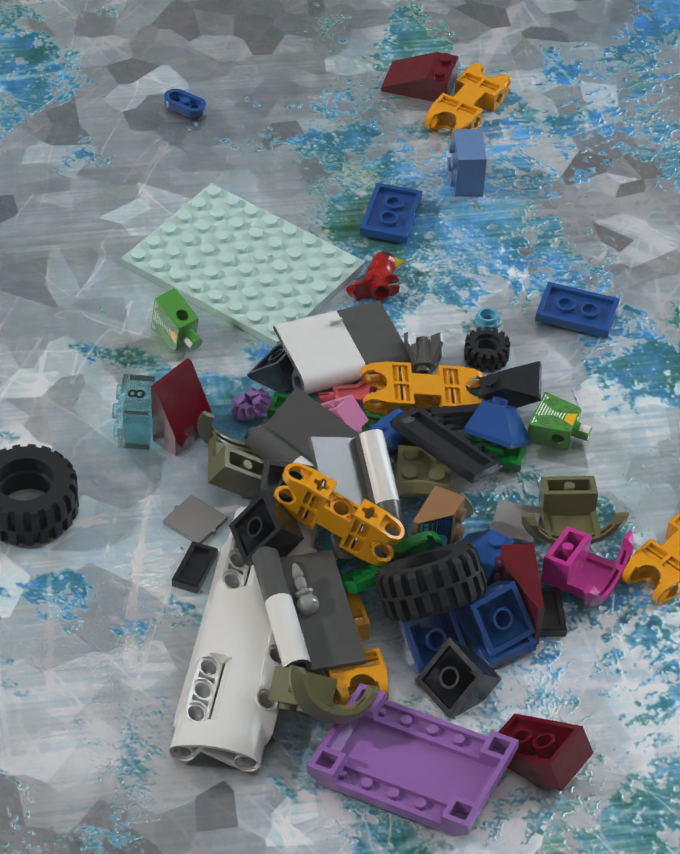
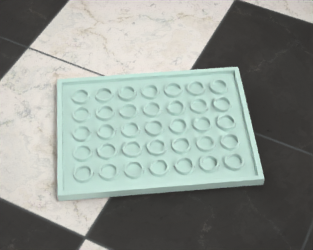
M210 183L121 258V266L168 291L176 288L186 301L274 347L281 344L273 329L274 325L314 316L365 269V261Z

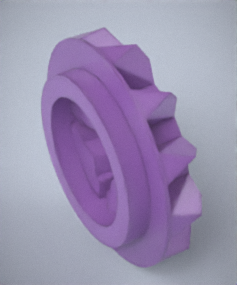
M252 388L249 392L243 391V394L236 396L235 401L231 403V412L238 420L257 418L270 407V395L263 388L258 390Z

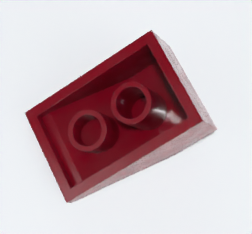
M434 52L392 61L381 86V91L435 102L442 93L451 94L457 79L459 56Z
M187 358L151 385L153 441L174 456L188 449L194 441L201 437L197 428L198 418L203 411L211 413V408L193 363Z
M534 544L501 545L500 556H495V572L497 574H493V583L497 581H515L536 631L531 636L539 644L544 603Z
M514 713L498 732L519 740V748L507 768L539 787L563 791L593 754L585 730L580 725Z

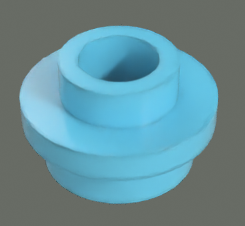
M482 308L475 316V324L484 330L485 327H489V330L497 328L500 323V317L493 308Z

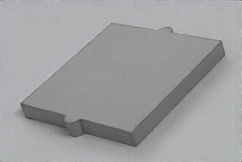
M190 495L179 506L176 505L174 507V511L163 520V524L188 540L202 544L211 535H216V530L228 520V517L195 496Z
M499 499L490 529H494L517 543L533 544L534 538L525 530L521 514H535L536 521L539 524L541 517L540 508L524 505L523 502L516 503Z

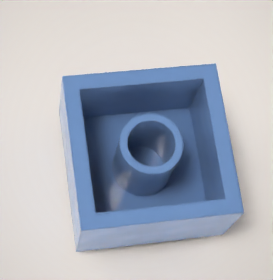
M454 129L453 139H449L448 143L451 157H447V171H451L449 174L450 187H454L455 196H483L487 158L482 129Z

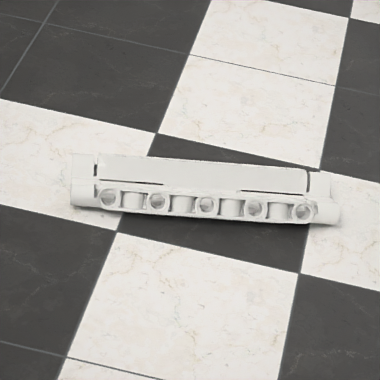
M242 507V508L237 509L236 512H235V515H234L233 520H234L246 507ZM298 523L304 539L286 557L317 552L313 547L318 524L312 531ZM231 530L228 540L221 549L173 723L175 731L169 754L178 761L188 762L202 752L239 770L255 772L260 767L264 747L272 736L278 715L279 703L270 701L268 698L275 666H282L254 565H251L247 584L244 586L249 566L244 564ZM225 663V667H224V670H223V674H222L221 682H220V685H219L217 697H216V700H215L213 712H212V715H211V719H209L210 712H211V708H212L213 701H214V697H215V693H216L217 686H218V682H219V678H220V675H221L222 667H223V664Z

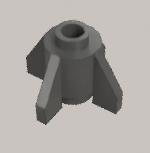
M409 332L404 333V344L411 359V369L413 372L431 374V372L436 370L442 358L443 333H436L431 338L426 336L416 337Z

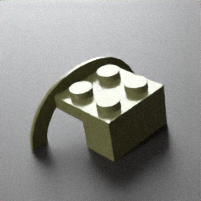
M203 411L198 418L197 428L203 441L208 444V483L254 500L259 495L265 460L245 446L244 442L231 439L220 433L212 425L214 415Z
M399 445L395 482L399 498H428L435 485L465 496L461 491L449 486L450 468L420 447ZM465 496L464 508L467 509L466 516H472L473 505Z
M549 476L541 477L538 501L543 528L537 523L535 514H521L525 530L540 542L553 545L564 529L569 526L592 535L591 544L608 539L621 530L627 522L629 512H615L613 519L600 529L596 513L598 491L595 477Z
M294 665L289 667L275 666L268 700L278 702L279 709L293 712L298 711L324 723L344 724L359 719L372 707L377 699L380 687L367 685L363 696L352 706L333 703L337 679L307 672L304 668Z

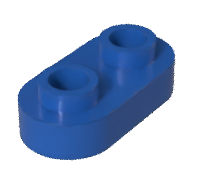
M181 89L168 90L164 95V104L170 110L191 119H198L206 114V102L200 97Z

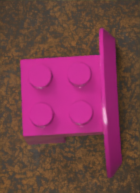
M567 526L544 556L541 582L584 598V604L588 608L599 605L614 591L630 560L635 545L631 530L624 536L618 558L614 562L590 553L592 535Z

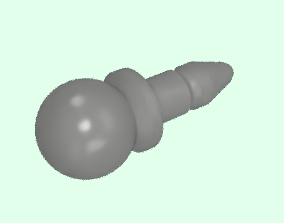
M293 563L292 577L295 579L294 583L298 590L294 594L295 598H298L297 609L303 615H313L319 609V601L312 594L313 588H307L303 571L298 564Z

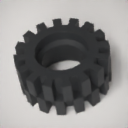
M479 327L476 332L472 330L470 335L467 334L464 346V360H467L468 366L473 364V369L477 370L479 367L480 371L484 373L485 369H488L489 373L494 371V368L499 371L501 366H506L509 360L510 342L509 337L505 336L503 331L498 333L497 328H493V331H491L489 327H485V330ZM481 348H490L494 351H484Z

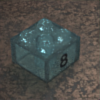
M124 374L122 384H117L116 400H118V403H113L112 418L117 419V421H114L113 437H118V448L150 449L152 438L151 385L155 383V376Z

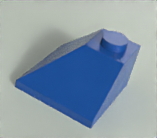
M500 397L482 400L464 428L466 433L510 449L531 444V438L516 407L507 405L508 400Z
M488 529L467 534L460 543H470L477 549L488 587L493 584V574H497L495 572V556H500L501 545H514L515 541L494 529Z
M497 581L488 586L481 597L476 598L475 601L467 605L489 657H493L536 632L515 581Z
M453 609L436 616L401 623L418 674L422 672L449 637L467 648Z

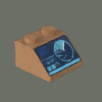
M435 485L413 520L412 535L424 531H435L439 534L443 546L455 544L456 541L460 542L465 532V527L462 526V523L467 514V509L464 508L465 496Z

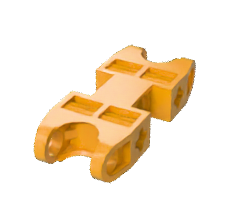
M474 63L465 69L455 80L453 97L442 93L431 105L425 118L424 128L428 131H436L440 128L451 130L478 129L481 126L483 108L494 112L504 101L510 89L511 76L507 74L496 77L485 76L484 65Z
M389 361L370 363L362 368L361 378L365 383L371 384V386L379 390L369 393L363 398L364 408L370 413L386 416L398 408L408 412L417 407L431 409L478 404L483 399H478V396H474L469 392L481 388V377H484V375L479 370L463 366L438 365L434 375L412 373L411 363ZM470 379H479L477 381H469ZM370 402H379L378 404H370Z
M291 463L285 467L282 477L288 486H279L273 496L298 523L312 531L319 524L342 538L339 547L368 563L383 566L391 562L394 552L389 544L399 543L405 534L404 526L398 519L365 498L359 506L335 492L334 490L338 482L311 467L300 463ZM289 472H298L299 474H301L302 479L298 480L296 478H293L292 476H290ZM324 481L325 484L323 486V489L320 491L319 489ZM279 494H286L293 501L285 502L280 499ZM371 509H372V510H373L372 515H371L370 519H367V517H368V515H369V513H370V511H371ZM309 510V513H308L307 518H306V520H305V519H304V516H305L306 512ZM385 528H394L397 530L398 536L389 534L385 531ZM355 538H357V541H356L354 547L352 548L351 546H352V544H353ZM374 549H379L385 552L387 557H378L375 554Z
M680 512L668 522L665 537L667 541L660 545L650 538L633 554L622 574L621 580L628 585L641 581L654 584L656 589L652 595V601L658 605L666 604L680 594Z
M346 593L366 657V663L325 670L323 675L337 679L333 698L336 704L346 705L350 700V695L355 692L360 683L380 687L379 690L386 692L388 700L387 668L380 649L377 647L365 650L362 642L369 640L370 621L357 593Z

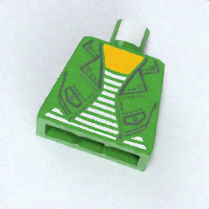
M173 288L155 298L151 329L174 350H178L186 345L191 350L197 349L203 342L197 334L199 319L177 289Z
M544 392L529 423L528 434L532 444L566 450L570 447L574 437L588 441L592 432V426L580 423L582 412L580 407Z

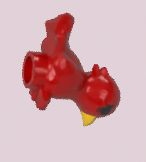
M382 251L377 253L372 258L371 264L367 267L368 273L364 279L347 286V293L354 297L356 301H360L364 297L369 300L376 299L379 301L385 300L389 296L393 297L399 293L400 286L392 285L399 282L397 275L392 273L404 264V261L400 258H395L389 252Z

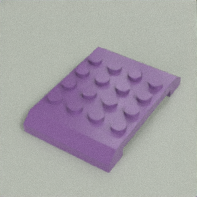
M360 683L346 705H354L363 696L367 685ZM379 690L374 704L362 717L349 723L333 724L307 764V773L321 786L452 836L467 835L471 831L519 748V740L495 731H491L489 736L477 733L387 700L386 692Z

